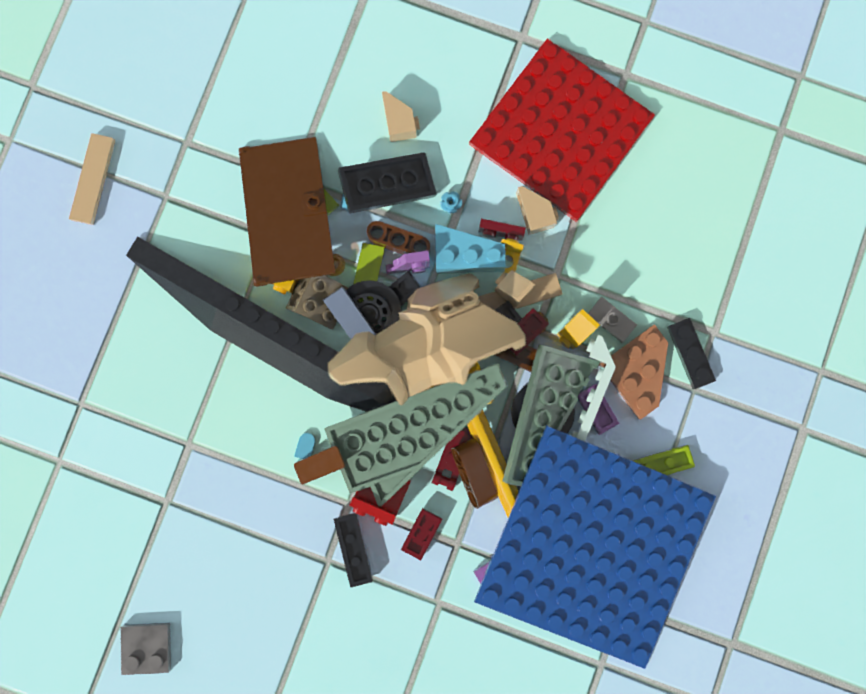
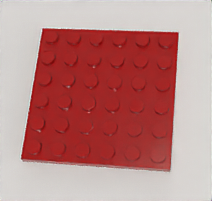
M547 38L471 138L469 145L536 194L551 201L554 207L577 222L655 114Z

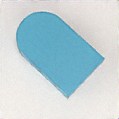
M304 433L300 436L294 457L305 459L312 456L315 445V437L312 434Z

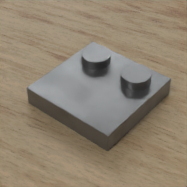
M170 623L131 624L120 627L121 675L158 674L171 671Z

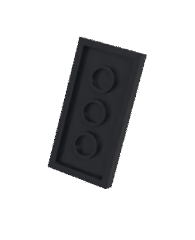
M425 152L338 168V175L349 214L433 198L437 195Z

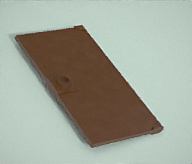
M310 137L259 146L240 147L238 152L253 285L259 287L273 283L335 274L317 138Z

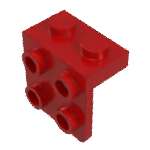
M409 479L380 507H378L371 486L356 491L349 506L353 507V512L365 517L366 514L375 517L374 521L381 525L387 526L388 523L393 525L411 480Z

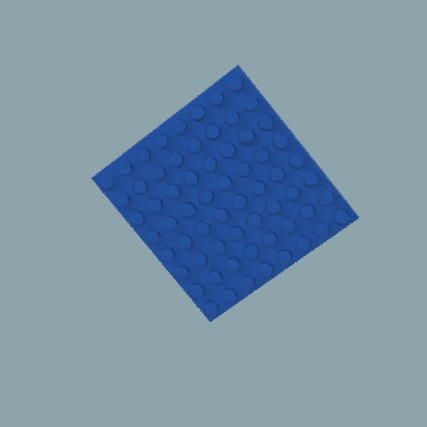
M546 425L478 589L474 603L646 669L716 496Z

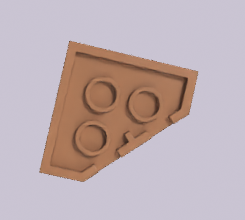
M655 324L611 355L615 364V370L610 381L639 420L658 408L660 404L668 342ZM600 363L599 366L605 368L606 364Z

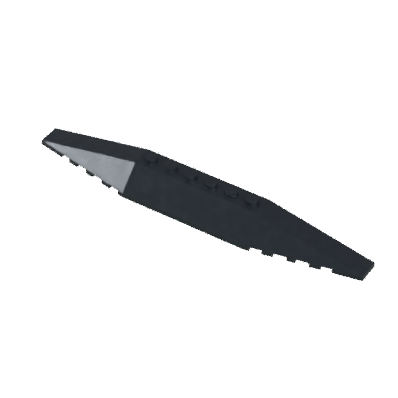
M137 236L126 256L210 331L325 398L365 412L397 401L386 382L338 384L330 377L328 363L339 353L338 351Z

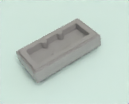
M600 297L588 312L603 329L621 343L627 339L637 326L635 322L603 297Z

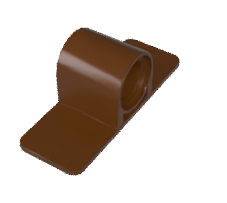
M333 446L294 463V469L302 485L345 467V462L338 446Z

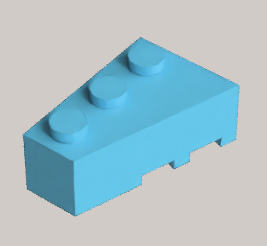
M435 224L437 274L505 272V244Z

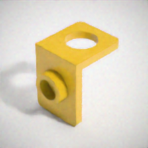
M502 239L501 243L505 244V255L513 259V265L505 268V273L508 274L511 270L516 272L524 245L519 244L520 242L514 239Z

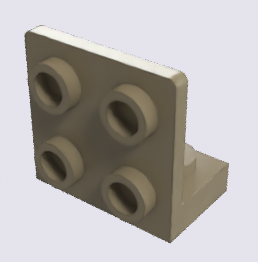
M326 275L299 279L285 309L333 330L337 319L323 299L342 286L345 290L348 287Z

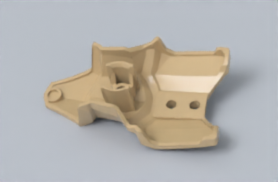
M468 273L417 289L408 298L407 310L399 312V321L377 335H373L371 332L356 333L345 347L328 363L330 377L340 385L359 382H386L396 400L402 406L408 397L427 390L433 385L450 382L464 385L467 380L468 371L475 362L510 347H513L515 350L525 345V334L515 321L506 318L485 304L483 305L478 295L474 293L475 289L480 288L479 279L472 273Z

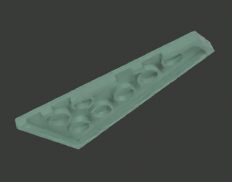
M538 344L503 482L522 486L546 425L559 431L562 429L578 401L577 396L583 386L586 387L589 383V376L594 368L597 369L600 364L599 361Z

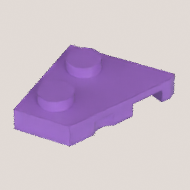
M428 250L404 254L400 258L395 259L393 264L385 265L387 275L412 271L413 274L425 272L426 268H430Z

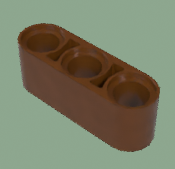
M373 221L367 227V236L373 245L385 247L387 250L404 255L415 253V245L422 243L427 248L425 251L428 250L430 254V242L422 235L381 221ZM375 229L383 231V235L380 238L372 237L371 233ZM397 236H402L405 242L398 246L393 243V239Z
M471 438L451 449L452 455L471 504L476 509H479L496 500L498 493L477 440Z

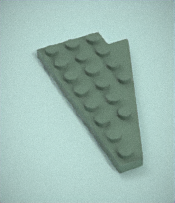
M499 363L468 374L464 385L456 382L443 383L408 397L402 406H400L398 401H394L324 428L331 447L338 446L345 462V467L340 470L349 493L371 486L378 507L382 506L507 387Z

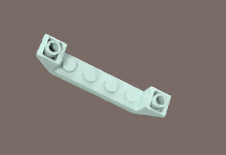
M600 335L597 336L596 340L591 338L587 351L590 352L589 358L604 363L606 366L605 368L600 367L595 380H598L599 383L596 390L593 388L590 390L586 400L590 402L588 410H582L578 420V423L582 424L579 432L574 431L572 434L573 437L586 441L615 370V364L603 337Z

